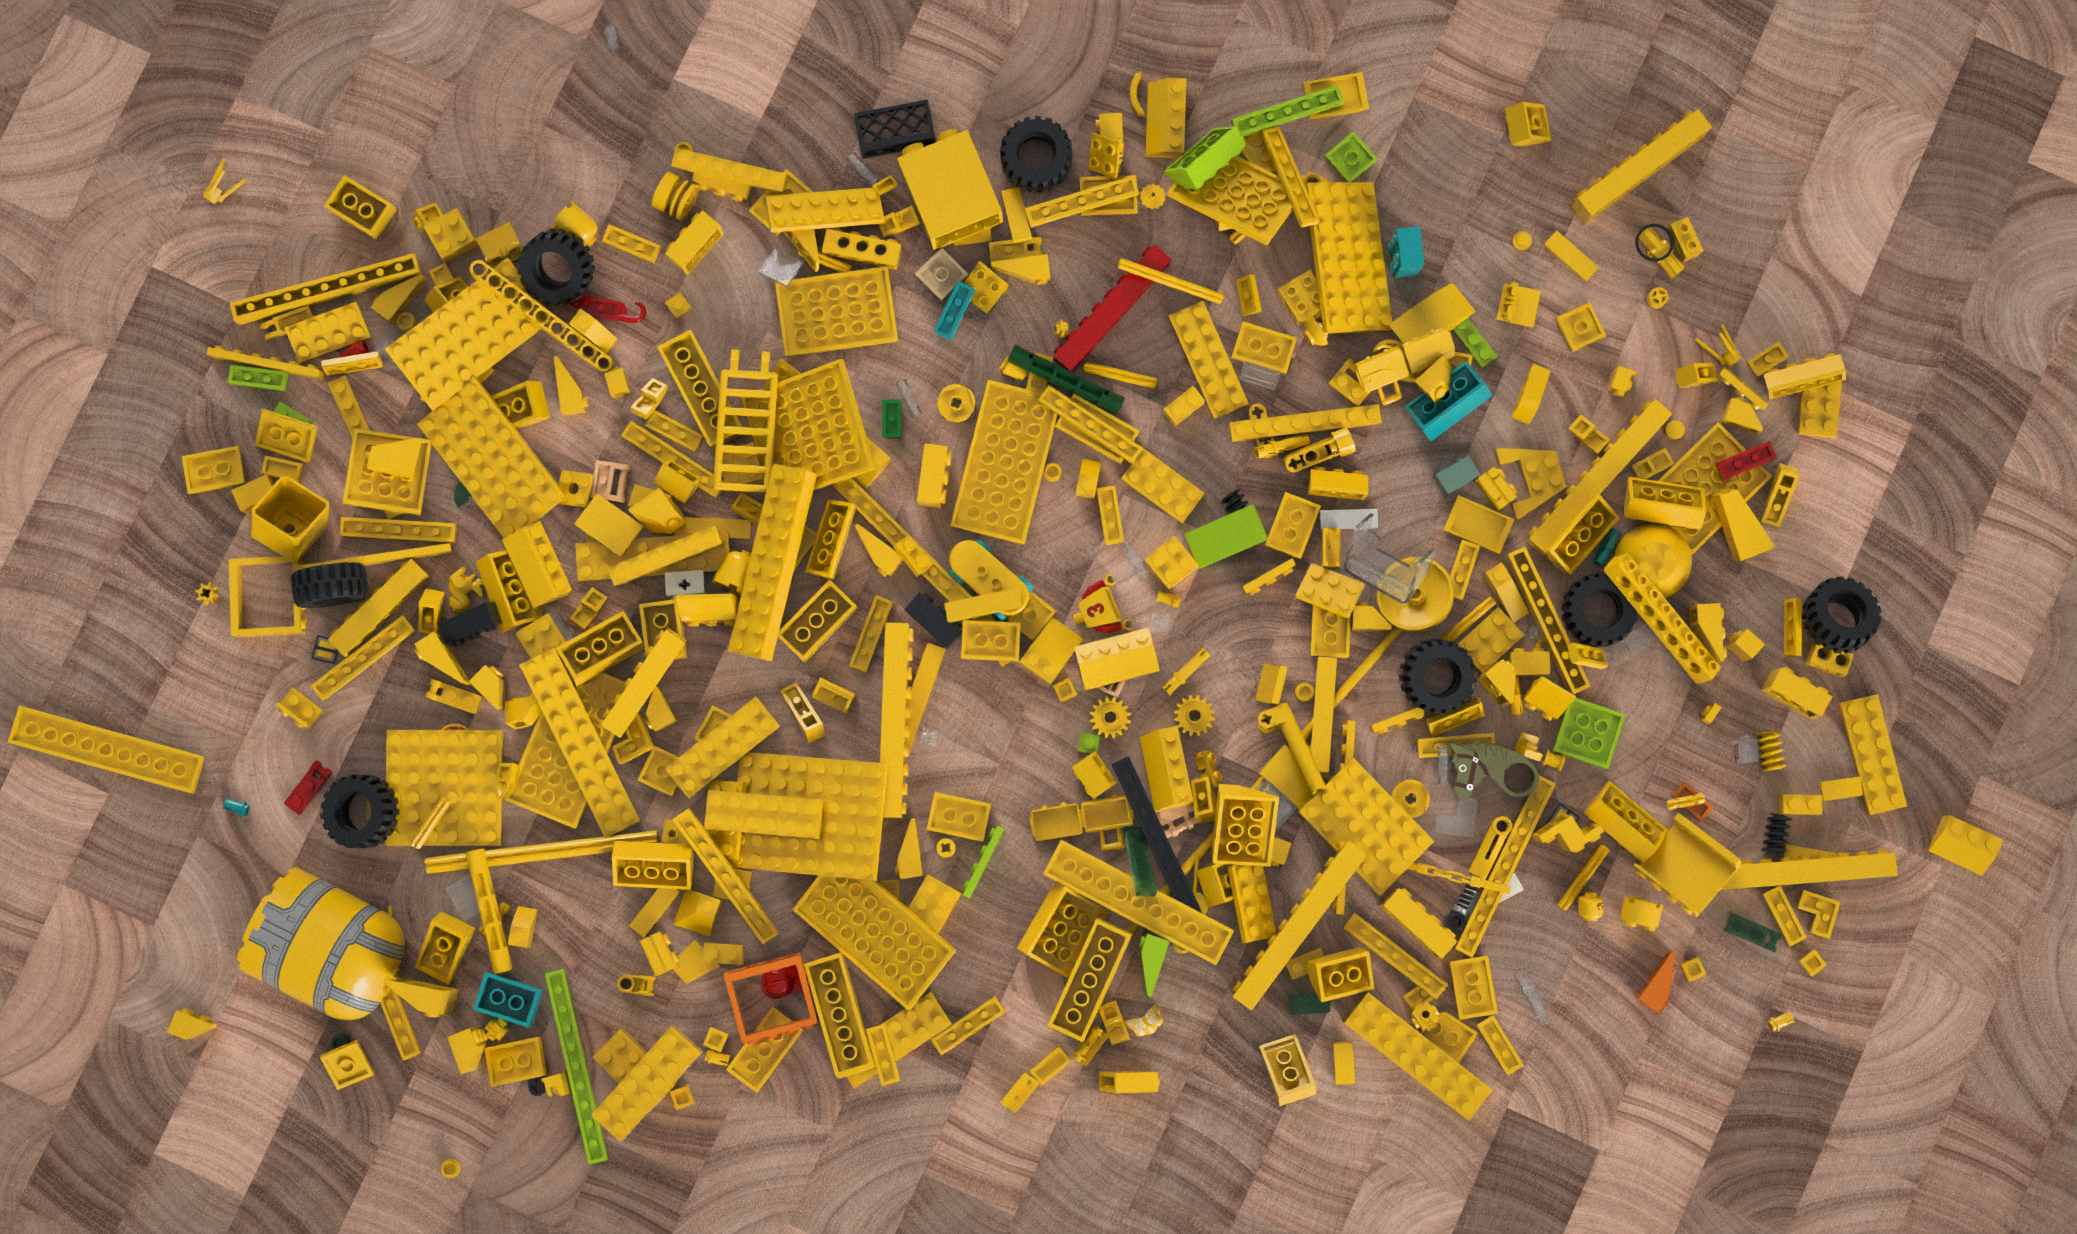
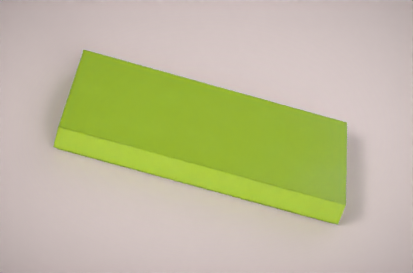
M1254 504L1185 533L1199 569L1268 540Z

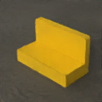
M1266 663L1263 665L1255 698L1256 701L1275 706L1279 705L1288 667L1281 665L1278 667Z

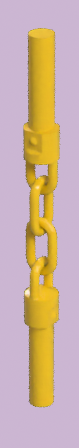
M1420 862L1413 863L1408 868L1416 871V873L1440 876L1458 883L1465 882L1477 888L1483 887L1507 894L1510 893L1511 886L1483 880L1476 876L1468 877L1454 871L1440 870L1437 867ZM1428 868L1434 869L1433 873L1428 872ZM1452 874L1461 876L1460 880L1451 878Z

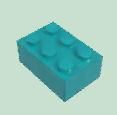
M1420 226L1397 228L1395 234L1392 235V239H1390V243H1388V254L1392 255L1390 273H1394V279L1417 277L1424 265Z
M485 972L473 1010L529 1028L533 1026L545 989L494 974L493 972Z

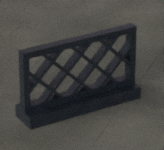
M928 99L854 113L862 159L902 152L905 147L914 143H922L924 147L936 143ZM925 106L926 111L922 116L914 113L917 107ZM900 110L908 113L903 120L895 116ZM884 113L890 116L885 123L877 119L880 114ZM911 115L919 119L914 127L906 122ZM867 117L871 121L865 127L859 123L858 118ZM892 119L900 123L896 130L888 126ZM874 122L882 126L877 134L869 129ZM923 122L929 126L930 131L921 132L917 128ZM903 125L911 129L908 135L899 133ZM885 129L893 133L887 139L882 138L880 135ZM866 132L874 136L871 142L863 143L862 138Z

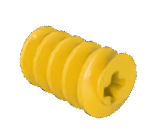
M1775 731L1756 733V736L1762 737L1757 740V743L1763 744V746L1758 748V751L1764 752L1759 758L1766 760L1761 763V766L1767 767L1762 772L1779 770L1786 767V764L1780 763L1781 760L1785 759V756L1779 755L1784 749L1777 747L1782 744V741L1776 740V738L1781 736V733H1776Z

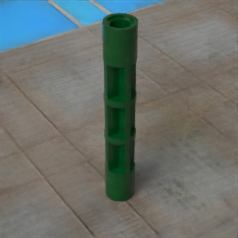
M1016 344L1007 362L1066 389L1116 415L1125 400V397L1039 357Z

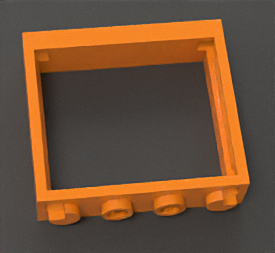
M801 952L724 973L725 983L742 1043L753 1044L758 1042L759 1038L766 1037V1039H772L777 1037L778 1033L785 1032V1034L796 1032L797 1028L804 1027V1029L815 1027V1024L818 1023L819 1018ZM796 965L810 1017L747 1034L732 981Z

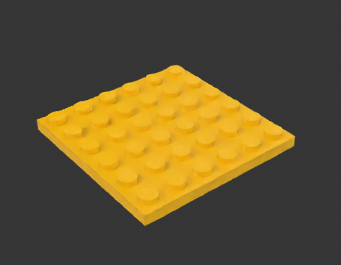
M838 359L780 381L777 386L773 464L805 469L817 474L813 491L876 469L844 359ZM770 385L759 390L770 391ZM741 397L744 408L768 410L769 398ZM747 416L751 428H767L768 417ZM752 435L755 447H766L767 436ZM758 454L761 466H765V455Z
M387 730L386 782L389 784L387 788H393L395 792L394 798H398L399 804H396V807L399 809V815H396V820H398L397 826L392 827L394 832L391 836H386L385 846H412V840L442 797L448 799L451 804L422 846H502L503 798L501 801H498L496 797L495 780L498 764L503 763L504 730Z

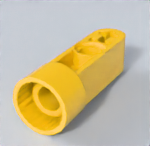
M1345 427L1332 432L1328 438L1285 454L1282 464L1288 471L1298 472L1336 456L1341 458L1354 453L1356 448L1348 428ZM1325 445L1328 446L1330 451L1329 453H1327ZM1309 451H1313L1314 457L1311 460H1306V454ZM1291 459L1295 460L1294 466L1290 465Z

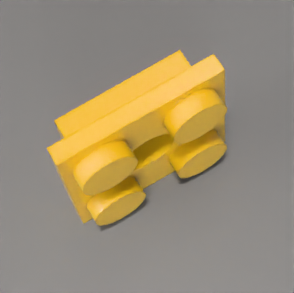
M561 470L559 486L567 497L558 504L586 508L589 502L594 475ZM575 485H578V492L576 494H573V487Z

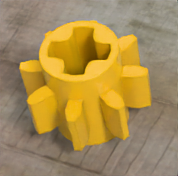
M209 582L208 586L201 583V588L195 590L199 595L197 600H204L203 605L208 606L209 602L216 604L215 600L221 598L217 592L220 588L217 586L213 588L212 582ZM208 590L211 591V592L209 593V595H210L209 598L206 597V595L208 594V593H207Z
M493 1018L485 1027V1030L488 1031L485 1036L491 1041L495 1039L501 1041L509 1032V1029L506 1028L509 1023L500 1018L498 1020Z

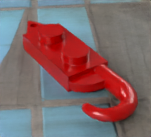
M584 295L583 298L570 302L578 311L582 309L594 318L639 323L646 316L645 306L637 301L635 305L641 309V313L638 316L627 315V308L620 301Z

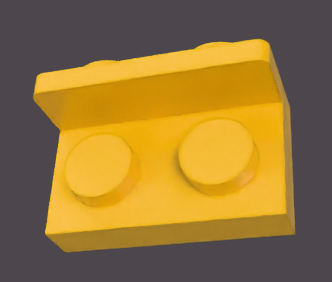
M294 687L290 689L281 702L275 704L279 707L278 711L285 717L291 716L295 719L293 723L301 729L304 727L310 729L324 712L322 708Z
M1024 1071L1001 1099L1000 1103L1004 1107L1009 1108L1013 1113H1016L1038 1087L1039 1082Z

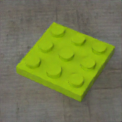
M1575 698L1564 712L1552 751L1604 769H1609L1626 714Z

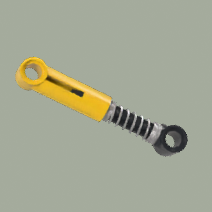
M1501 816L1491 821L1488 832L1468 871V877L1476 876L1486 880L1508 833L1512 829L1510 819ZM1498 821H1503L1505 824V830L1502 832L1496 827ZM1497 835V837H1496V839H1495V841H1494V843H1493V845H1492L1490 851L1488 852V850H1489V848H1490V846H1491V844H1492V842H1493L1495 836ZM1465 883V888H1462L1463 892L1460 893L1461 896L1458 897V902H1455L1456 904H1454L1453 909L1444 917V926L1451 931H1460L1465 926L1467 908L1470 907L1469 904L1473 902L1472 898L1477 893V887L1470 886L1469 883ZM1453 916L1459 919L1457 927H1453L1450 924V919Z

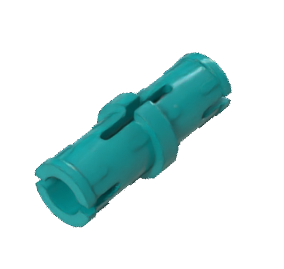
M1614 528L1609 530L1604 542L1600 544L1601 548L1593 561L1595 564L1605 567L1621 535L1619 530Z

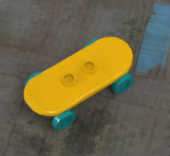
M980 539L976 542L971 540L959 542L950 552L949 563L951 569L947 573L960 585L964 582L968 584L980 596L1019 588L1023 607L993 614L1004 622L1007 618L1005 615L1020 613L1028 604L1029 592L1034 587L1021 575L1017 577L991 554L993 551Z

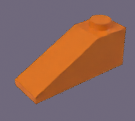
M1673 951L1666 953L1635 997L1653 1012L1663 1011L1668 1004L1667 999L1670 995L1676 955Z

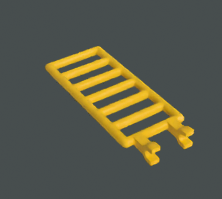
M731 349L730 370L723 369L720 374L713 488L715 490L766 493L773 465L778 374L769 372L770 352L762 351L761 372L738 370L739 350ZM728 377L770 380V391L727 388ZM727 396L769 398L768 410L726 407ZM725 415L768 417L767 428L725 426ZM724 433L767 436L766 447L724 445ZM723 452L765 455V466L722 464ZM722 471L764 474V485L721 483Z

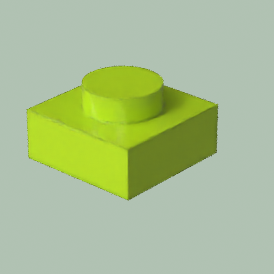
M1081 732L1078 752L1087 754L1097 752L1100 736Z

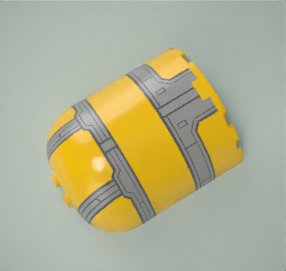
M298 867L287 870V876L284 878L279 877L272 885V893L263 897L242 938L245 944L238 952L237 960L241 962L238 965V969L332 1018L356 1020L365 1017L374 1011L383 997H386L390 992V988L384 984L385 979H395L400 972L399 966L405 951V938L400 925L389 913Z

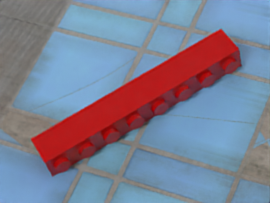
M1154 244L1152 248L1147 247L1142 253L1143 258L1139 262L1135 261L1134 263L1163 273L1171 264L1172 259ZM1130 272L1126 276L1123 274L1116 282L1118 284L1114 290L1109 289L1104 295L1105 300L1101 304L1098 302L1091 310L1093 313L1088 318L1085 316L1080 321L1078 330L1076 332L1074 330L1071 331L1066 337L1068 341L1063 346L1060 344L1054 350L1053 360L1062 368L1073 372L1154 281Z

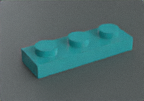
M960 281L957 282L933 331L934 333L952 340L976 289Z

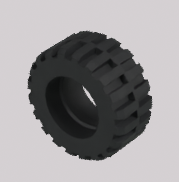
M1029 116L1025 117L1023 122L1018 120L1014 123L1013 128L1010 127L1007 130L1006 136H1003L1000 158L1003 171L1007 174L1011 183L1015 182L1016 187H1020V189L1024 187L1028 192H1032V189L1037 190V192H1043L1045 188L1048 190L1053 189L1055 184L1059 185L1063 177L1067 176L1071 167L1072 144L1071 140L1068 139V133L1066 130L1061 129L1059 123L1056 122L1054 124L1052 119L1047 117L1045 120H1042L1041 116H1035V119H1030ZM1040 139L1049 143L1054 150L1052 163L1038 170L1024 166L1019 160L1018 153L1020 147L1025 142Z
M548 229L546 232L536 235L523 247L521 256L518 258V264H520L517 268L518 274L522 275L520 278L521 283L527 286L525 290L528 293L532 292L534 294L533 298L536 300L542 299L543 303L548 305L553 302V305L568 304L578 298L592 282L595 266L591 265V263L594 261V257L589 255L590 248L588 245L584 246L582 244L584 240L580 237H574L575 233L569 231L566 234L564 229H557L556 231ZM545 252H555L566 259L571 269L569 281L558 282L551 279L545 273L542 266V255Z
M343 562L311 566L293 572L290 578L294 603L297 607L321 608L353 603L367 598L369 594L366 569L361 563Z
M1604 572L1590 574L1581 578L1569 588V591L1563 598L1565 601L1562 604L1561 610L1564 612L1562 620L1567 624L1565 628L1567 631L1570 630L1572 632L1571 636L1574 639H1579L1580 643L1584 645L1589 644L1597 648L1615 644L1632 632L1634 629L1633 625L1638 620L1636 609ZM1601 592L1611 597L1617 608V616L1610 626L1597 628L1591 625L1585 618L1583 603L1590 594Z
M1842 576L1835 579L1829 578L1825 582H1821L1803 604L1802 619L1805 620L1803 626L1805 629H1808L1807 634L1810 638L1813 637L1816 640L1815 643L1818 646L1821 644L1824 646L1823 649L1827 651L1832 649L1834 653L1839 654L1842 651L1844 653H1851L1853 650L1857 651L1879 629L1882 619L1880 613L1882 611L1881 607L1877 606L1879 602L1877 597H1873L1872 591L1869 588L1866 589L1863 583L1860 581L1857 583L1853 578L1848 577L1844 579ZM1828 603H1837L1845 606L1854 617L1855 627H1845L1834 621L1829 614Z
M1442 639L1424 640L1420 642V645H1414L1411 648L1410 654L1406 653L1404 656L1406 660L1404 664L1401 663L1400 669H1402V674H1399V680L1402 681L1400 687L1406 693L1405 697L1414 706L1425 711L1440 714L1441 712L1449 713L1452 709L1457 710L1461 707V703H1466L1469 700L1467 696L1473 694L1475 690L1472 688L1473 683L1476 684L1477 678L1474 677V673L1477 671L1476 666H1472L1473 659L1467 655V651L1464 648L1459 647L1454 642ZM1435 658L1447 660L1453 669L1452 683L1441 694L1428 692L1422 682V673L1425 666Z
M351 774L337 779V783H332L329 786L330 791L325 792L323 796L325 801L321 802L320 807L323 808V813H320L321 819H324L322 826L324 830L329 831L327 835L331 839H335V843L344 845L346 848L375 847L378 843L386 841V836L392 835L394 832L392 827L397 826L398 823L396 815H399V809H397L396 804H399L398 798L393 796L395 794L393 788H387L389 784L385 780H380L377 776ZM359 793L365 795L371 805L370 819L361 830L357 829L349 818L350 803Z

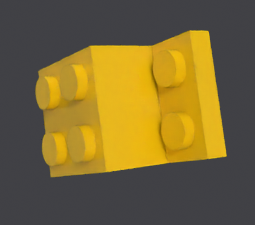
M1561 814L1533 832L1531 836L1534 841L1545 842L1546 844L1556 839L1562 850L1577 853L1585 848L1584 844L1590 841L1592 843L1601 838L1600 834L1604 830L1601 825L1590 823L1580 830L1572 815Z

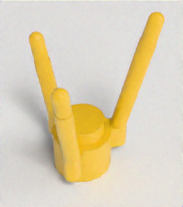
M225 158L221 160L212 180L203 193V196L213 204H216L217 201L222 203L228 195L246 182L245 179H242L221 195L222 190L216 186L225 173L222 170L226 161Z
M1723 324L1721 329L1724 335L1719 333V336L1727 348L1722 353L1724 357H1721L1705 343L1695 338V341L1717 358L1722 365L1727 363L1730 367L1741 359Z

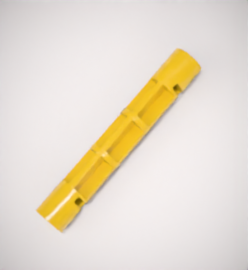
M481 848L465 852L493 973L497 974L512 970V962L508 952L485 849Z

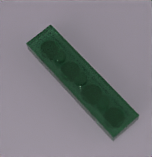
M1125 826L1123 833L1136 896L1155 897L1157 890L1146 838L1140 826Z

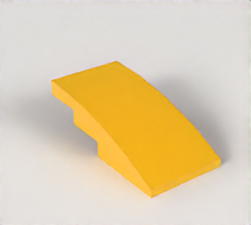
M1452 282L1419 302L1389 324V326L1404 344L1411 341L1413 337L1418 338L1428 334L1430 330H1438L1444 327L1450 332L1476 311Z

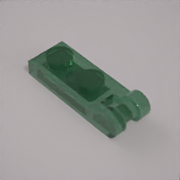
M1731 913L1724 930L1774 953L1777 949V941L1782 937V934L1734 913ZM1766 935L1770 936L1768 943L1764 941Z

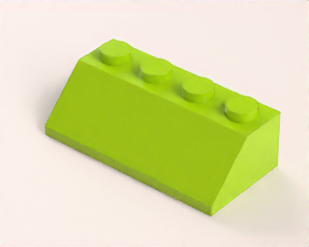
M1236 126L1213 128L1164 170V173L1185 190H1198L1207 179L1217 174V170L1227 166L1232 157L1238 156L1246 146V143Z

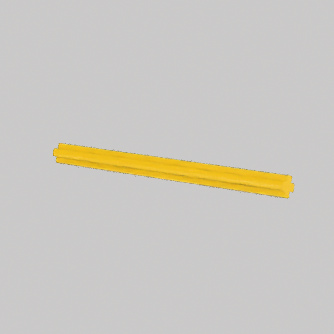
M654 830L612 835L607 838L595 837L486 850L485 853L488 867L608 853L613 852L615 841L659 843L658 831ZM465 853L425 858L427 874L469 869Z

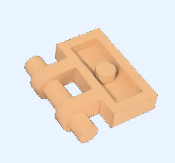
M1193 805L1155 812L1161 826L1167 824L1169 827L1168 830L1164 831L1167 838L1176 837L1179 835L1178 833L1186 829L1191 830L1195 828L1194 825L1200 823L1196 817L1190 819L1188 813L1194 811ZM1183 817L1185 822L1177 826L1173 824L1174 820Z

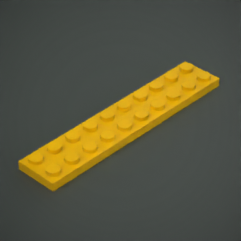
M552 648L519 664L603 836L607 838L639 822L640 819L556 649Z
M24 706L18 707L7 742L192 794L195 793L205 756Z
M1062 839L1043 875L1214 965H1217L1234 932L1233 929Z

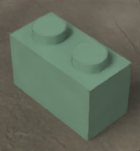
M1469 455L1465 458L1463 456L1453 460L1454 464L1450 467L1444 465L1436 470L1438 474L1434 476V479L1445 497L1481 475Z

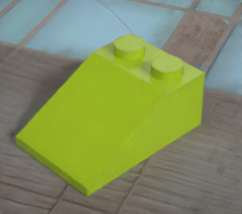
M1146 933L1145 937L1141 936L1138 947L1141 948L1140 955L1146 995L1152 997L1170 941Z

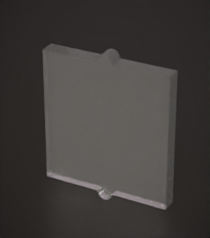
M775 248L769 258L765 259L759 274L788 287L793 278L797 277V272L802 267L803 261Z

